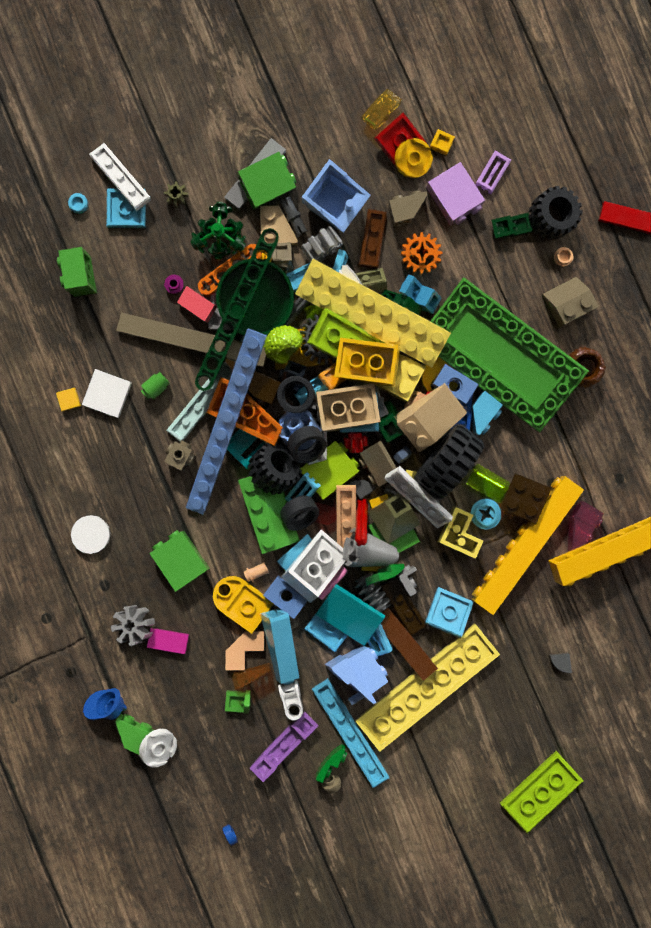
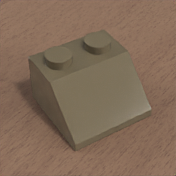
M577 277L542 294L559 328L599 307L591 290Z
M379 441L359 453L361 457L358 458L362 467L368 468L370 472L368 477L373 485L377 484L378 487L387 483L384 479L386 474L396 469L382 441Z

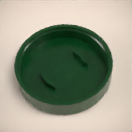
M250 259L242 260L232 265L219 281L216 303L222 319ZM257 259L260 262L265 261L264 259ZM269 262L237 332L245 336L248 328L268 335L273 328L283 326L290 317L294 304L293 288L285 272L274 263ZM251 270L248 273V277L251 280H256L259 277V273L257 270ZM245 287L240 290V296L243 298H247L251 294L249 288ZM236 305L232 308L234 316L242 314L243 309L241 306ZM227 323V325L232 330H234V325L231 323Z

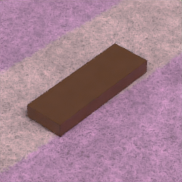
M368 209L359 263L361 267L378 269L387 213L385 211Z

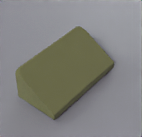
M383 268L355 273L363 286L376 293L383 292L384 289L387 290V281Z

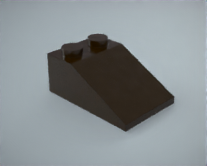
M226 358L224 364L232 373L236 362ZM255 371L248 394L254 397V400L260 405L272 404L281 382Z

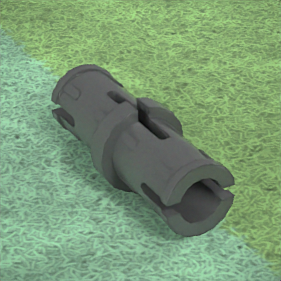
M291 196L285 198L286 201L284 199L281 200L280 204L287 214V221L291 223L296 236L299 237L302 233L308 232L300 218L301 213L297 211Z

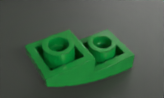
M340 744L330 752L320 765L315 780L323 783L324 778H329L332 771L330 765L338 768L340 763H344L347 756L345 745Z

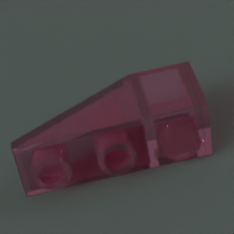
M584 501L578 502L569 517L567 552L590 543L593 538L592 533L594 529L598 528L603 521L602 516L604 513Z

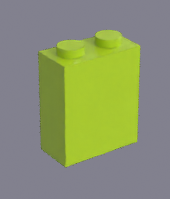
M335 441L327 447V460L310 465L307 463L300 468L303 475L308 472L310 474L308 477L310 479L314 478V482L321 485L317 493L322 499H325L334 492L336 485H343L359 472L357 468L360 465L353 457L350 459L346 455L348 450L342 442L338 444Z

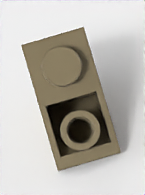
M414 191L409 196L403 197L398 195L389 200L388 208L393 228L413 222L426 201L427 191Z

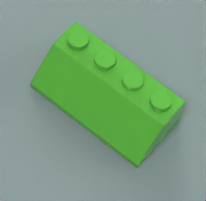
M250 476L238 480L262 554L299 542L297 531L289 530L280 516L282 507L287 503L284 492L281 494L276 493L275 495H272L270 492L265 493L264 489H259L258 485L253 483V477Z

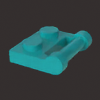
M239 429L231 437L227 450L248 470L250 458L268 442L263 441L245 459L242 454L258 437Z

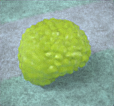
M284 325L273 328L267 335L263 346L267 358L278 364L287 363L290 356L303 344V336L296 328Z

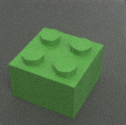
M82 247L60 250L57 264L59 269L62 270V276H60L62 288H65L74 297L97 293L91 256Z

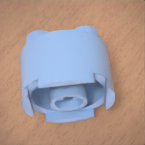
M309 410L302 413H290L287 411L279 419V423L283 427L279 437L286 446L291 434L299 428L314 426L321 431ZM316 440L304 442L298 450L310 448Z

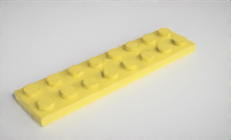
M312 259L295 293L297 296L323 310L327 308L377 339L387 344L399 345L400 351L431 368L451 332L315 259Z
M473 624L463 632L461 638L457 637L431 658L438 669L423 681L414 672L355 721L380 752L500 654L478 626Z

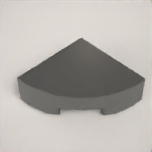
M356 480L350 483V485H356V494L360 499L376 489L373 484L365 480Z
M569 653L549 655L551 662L557 669L562 672L572 673Z

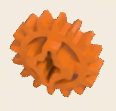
M421 232L420 236L417 237L414 233L412 240L407 238V244L402 245V249L405 250L400 254V256L405 257L402 259V263H407L406 269L412 268L413 274L416 270L419 271L420 275L423 274V271L429 274L431 272L430 268L435 270L437 268L435 263L440 264L441 259L438 258L442 256V251H438L441 244L436 245L437 238L431 240V234L424 237L423 232ZM418 243L415 248L410 249L413 244ZM420 248L422 253L424 254L422 261L419 254ZM433 258V260L429 264L425 265L428 259Z

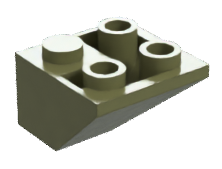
M399 492L367 511L388 544L420 525L410 504Z

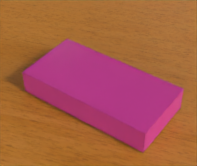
M150 628V632H153V634L148 639L147 648L181 654L186 653L189 634Z

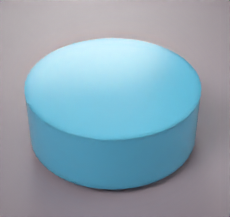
M80 193L71 195L68 200L69 208L74 213L81 214L88 209V200Z

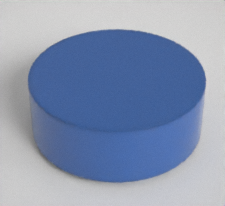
M228 824L223 827V832L230 846L237 843L238 840L232 826Z

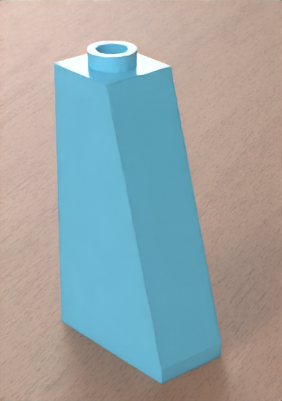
M279 608L260 613L276 680L283 685L291 684L295 679L299 678L289 614Z

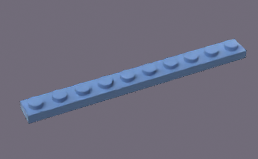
M249 328L246 331L186 505L187 509L202 515L206 511L267 335Z

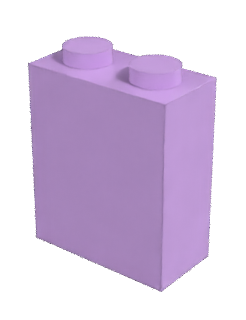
M461 162L429 181L426 187L450 226L454 223L457 225L466 220L465 216L470 213L473 215L482 210V205L485 202V199Z

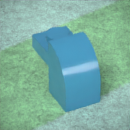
M409 274L399 290L402 295L411 297L423 308V311L430 314L434 313L442 299L434 289L423 286L414 276Z

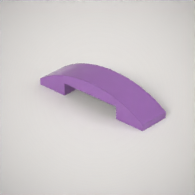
M306 712L302 713V716L294 720L256 759L250 767L252 772L264 782L277 769V766L318 727V724Z

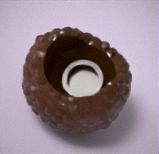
M579 347L569 354L571 358L589 370L577 387L590 388L597 384L604 376L606 366L598 351L587 347Z

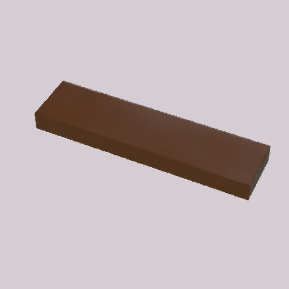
M387 608L382 612L385 618L381 622L386 636L424 681L438 667L391 610Z

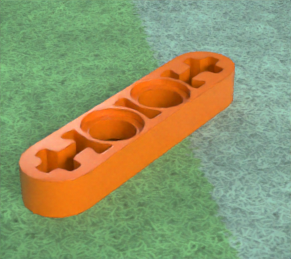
M256 244L246 246L240 253L235 254L202 278L198 283L200 293L206 297H210L215 293L218 285L216 286L211 278L214 277L216 283L219 284L220 280L217 279L218 273L221 271L226 272L236 260H245L242 256L245 255L246 258L250 256L249 251H254ZM262 252L257 254V259L262 258ZM205 283L210 285V291L203 290Z

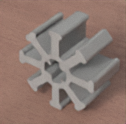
M329 226L326 230L324 228L320 230L317 236H311L308 239L309 242L303 244L301 248L310 263L312 259L322 262L327 255L335 253V249L343 244L334 228Z
M137 605L124 607L125 611L114 614L113 618H117L122 622V624L111 626L112 632L123 630L120 637L116 639L119 643L130 641L129 646L142 643L143 639L152 636L153 632L145 629L144 625H155L154 618L143 620L149 609L146 607L136 609Z

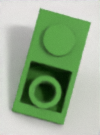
M121 714L115 723L124 748L139 755L141 742L146 735L154 730L147 723H139L134 721V717L128 714Z

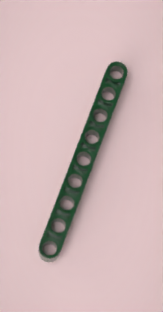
M272 228L265 229L262 232L197 374L195 385L201 391H207L214 385L278 245V233ZM267 234H273L276 239L273 243L269 244L265 242L264 237ZM259 252H265L267 259L260 262L256 259V255ZM257 270L259 277L256 280H251L248 277L249 271ZM242 288L250 289L251 294L249 297L243 298L240 296ZM236 305L241 306L243 309L242 314L239 316L232 314V308ZM227 323L234 325V331L231 334H226L223 330ZM218 341H224L226 344V349L223 352H218L215 348ZM210 359H216L218 362V367L215 370H210L207 366ZM203 376L210 380V384L206 388L201 387L199 384V380Z

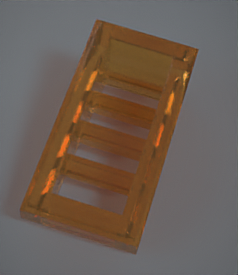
M266 663L234 672L232 680L235 691L268 673L271 670V664Z

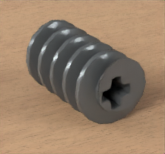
M370 571L354 581L357 582L354 589L361 588L358 595H365L362 601H369L368 605L382 612L391 605H387L390 600L389 598H383L386 594L384 591L378 592L381 589L380 584L367 586L365 578L373 575V572Z

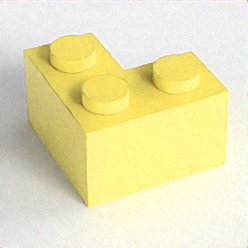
M453 507L450 512L453 516L452 521L444 525L437 542L476 559L483 540L466 533L473 514Z

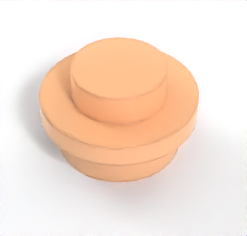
M561 247L555 252L554 261L559 266H568L573 261V253L569 248Z

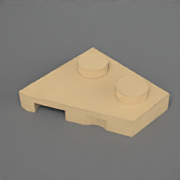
M260 206L261 234L265 229L272 228L278 233V243L291 242V245H298V240L280 206ZM267 234L264 237L265 242L269 244L273 243L276 239L273 234Z

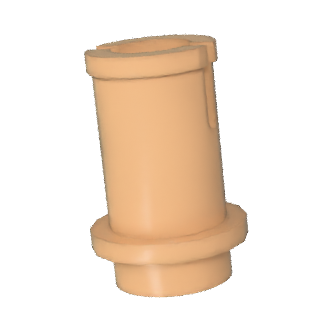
M265 562L251 569L246 568L247 570L244 571L248 582H254V579L269 574Z

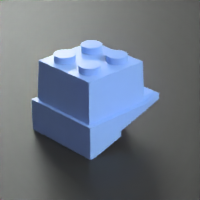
M329 159L303 194L302 203L323 220L344 233L371 195Z
M362 645L343 656L335 657L325 664L339 680H343L358 692L348 698L351 705H354L363 698L375 704L376 701L372 693L388 683L386 678L388 674L385 668L377 663L376 659L378 657L375 651Z

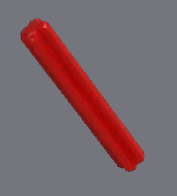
M358 499L356 502L355 541L359 547L361 545L365 546L367 543L368 504L366 499Z

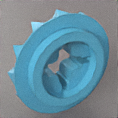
M481 499L472 506L470 514H473L472 522L477 527L491 529L499 523L501 509L495 501ZM479 509L484 511L489 509V515L492 519L485 517L481 521L483 514Z

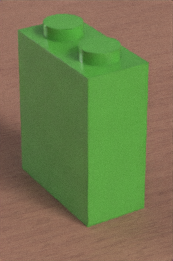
M280 152L268 156L238 171L236 174L253 209L296 188V179L293 173H289L286 167L288 162L284 155L281 156Z
M178 530L168 536L170 540L164 544L160 541L152 547L153 551L149 553L175 592L210 569L185 531L179 533Z

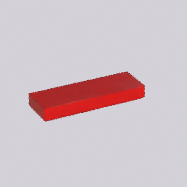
M606 201L602 203L598 221L651 234L650 212Z

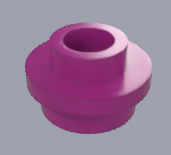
M170 275L166 278L164 286L169 293L177 294L182 291L184 282L180 276ZM172 281L177 282V285L175 287H171L170 284Z

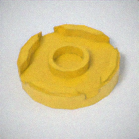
M417 138L408 139L401 143L395 154V164L398 171L409 178H416L426 174L433 161L429 145Z

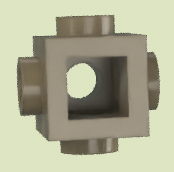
M182 440L180 443L175 441L174 444H170L166 450L168 455L164 462L184 471L186 466H190L195 458L193 455L194 450L190 449L192 445Z

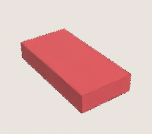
M186 286L177 301L178 304L207 323L217 308L215 304Z

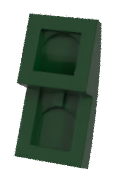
M529 212L512 217L509 215L492 219L495 239L532 233L531 220L528 217Z

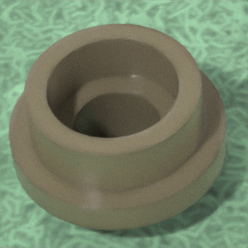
M330 775L329 778L324 779L322 787L330 794L335 793L341 788V779L337 775Z

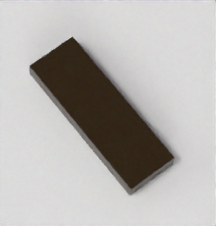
M397 576L381 585L382 590L386 593L387 598H389L390 603L411 636L427 626V624H424V619Z

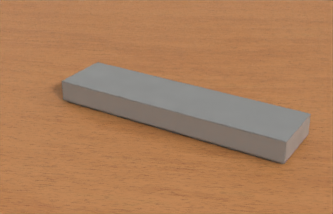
M271 138L250 165L277 152H280L282 156L286 153V149ZM239 179L224 197L238 210L248 201Z

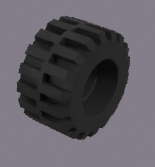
M559 186L550 187L531 203L532 206L529 208L531 214L528 216L529 220H532L530 225L536 228V234L541 233L540 237L545 238L547 236L549 240L553 238L556 240L578 226L577 224L581 221L580 216L583 214V210H580L582 207L581 202L578 203L577 201L579 197L577 195L574 196L572 190L567 191V187L564 186L562 188ZM549 205L559 209L562 217L561 222L552 218L549 212Z
M280 441L275 446L266 443L250 458V464L248 465V469L251 470L249 475L253 477V483H256L259 489H264L265 493L270 492L272 495L285 492L299 480V475L302 473L300 469L302 467L301 463L296 462L292 458L287 446L283 445V442Z

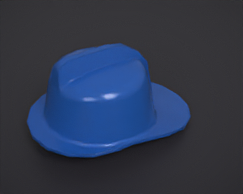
M112 688L97 691L89 696L84 704L83 713L90 720H114L122 711L127 710V706L120 696V691Z

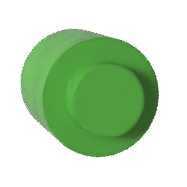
M161 372L154 373L141 385L143 388L141 392L147 399L152 398L154 400L167 389V385L170 383Z

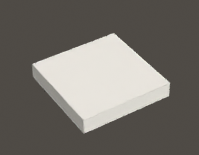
M95 369L82 405L119 418L132 382Z

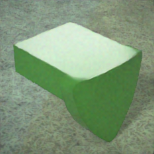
M227 690L225 711L248 714L251 705V691Z

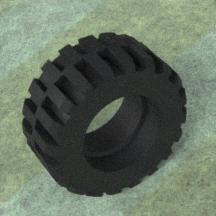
M456 424L425 459L414 480L432 497L442 500L458 486L474 466V463L478 460L484 449L483 441L463 425Z

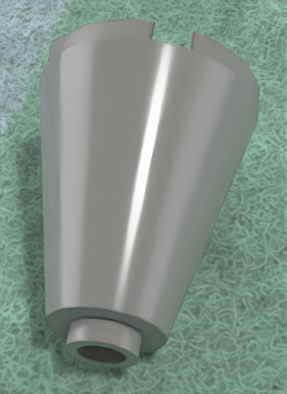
M355 528L349 532L352 533L351 537H346L343 547V559L347 561V563H344L346 566H388L398 561L399 552H397L396 547L367 533L366 545H361L360 547L356 545Z

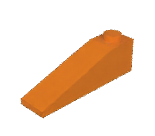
M220 377L206 413L217 417L229 380ZM247 393L235 427L275 446L283 427Z

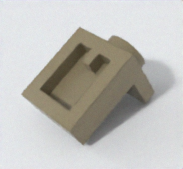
M291 242L278 243L272 256V262L285 273L293 271Z

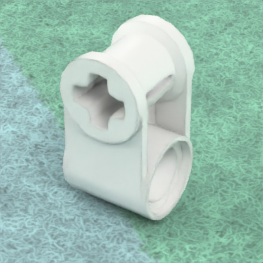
M295 680L294 683L288 685L279 684V693L286 716L291 720L299 719L303 713V704L298 681ZM296 705L299 707L300 712L292 714L289 711V707Z

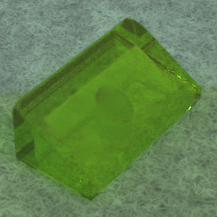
M477 464L466 484L493 500L500 502L508 490L510 482Z

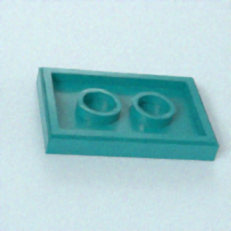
M335 584L316 613L318 617L363 646L366 645L385 618L384 614Z

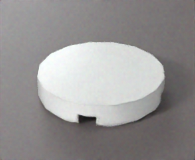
M90 515L76 521L72 527L71 538L72 543L78 550L83 553L92 554L100 552L105 548L110 540L111 533L108 524L102 518Z
M167 729L154 730L146 735L141 742L139 756L149 767L162 766L168 762L169 757L172 758L175 754L177 740Z

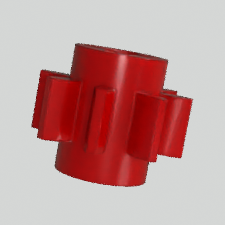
M348 432V438H344V446L346 449L349 448L350 453L363 452V446H368L366 435L362 436V432Z

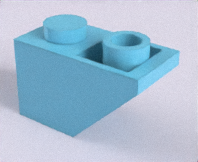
M483 391L471 406L473 433L476 436L484 435L490 428L488 424L492 418L496 420L502 412L500 408L503 404L486 391Z

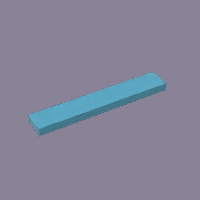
M329 678L313 687L314 694L371 786L374 788L389 779L388 773Z

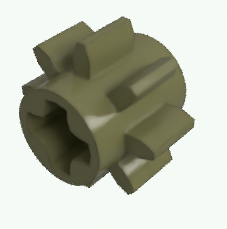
M177 181L175 185L170 186L168 184V192H164V195L169 197L167 199L168 204L173 202L176 208L178 204L182 203L185 205L184 200L189 197L188 193L184 192L186 190L185 185L180 187Z

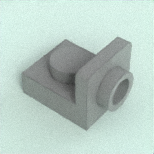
M406 565L397 576L411 597L417 593L415 590L417 585L412 577L408 578V575L417 569L415 566L410 567Z

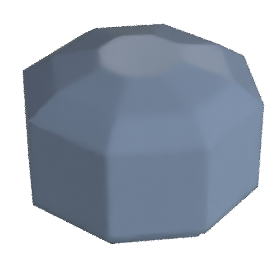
M404 446L393 458L397 463L405 462L411 456L412 451L407 446Z

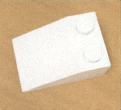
M320 530L281 578L311 603L319 597L346 561V559H343V548L324 531Z

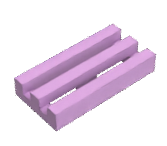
M494 151L475 185L482 187L483 190L486 189L488 193L492 194L511 159ZM495 157H498L499 160L486 182H482ZM502 160L505 161V164L501 169L500 173L498 174L497 178L495 179L494 183L492 184V186H489L488 184L494 176Z

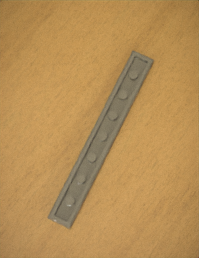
M122 312L116 330L120 333L206 354L215 337L212 334ZM234 340L226 358L236 361L243 342ZM218 341L215 348L218 352H223L226 349V344L224 341ZM264 347L257 366L263 368L267 357Z

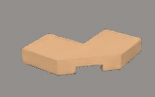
M245 631L226 650L225 670H245V651H264V631H254L252 634Z

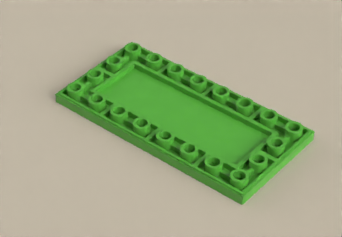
M464 277L430 321L451 332L438 357L464 376L476 382L479 388L486 391L539 433L589 372L588 369Z

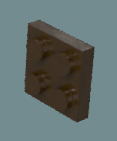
M515 473L500 509L537 524L552 488Z

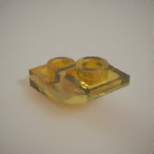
M386 89L371 104L361 119L376 130L388 120L389 114L401 105L402 99L389 89Z

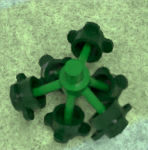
M220 201L216 202L213 206H209V211L212 212L214 218L211 217L209 220L200 219L198 221L201 232L198 234L191 233L192 239L190 242L192 247L203 254L204 248L208 246L207 239L213 236L216 238V242L208 249V253L212 254L215 260H222L226 255H234L236 251L240 253L246 245L243 242L246 236L241 238L243 223L228 219L225 226H223L221 220L227 218L228 213L232 212V208L227 207L224 202ZM224 237L231 242L228 248L226 243L222 242L220 238Z

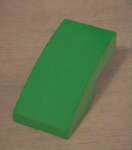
M390 564L377 570V574L365 578L367 586L374 585L398 575L405 566L404 564Z

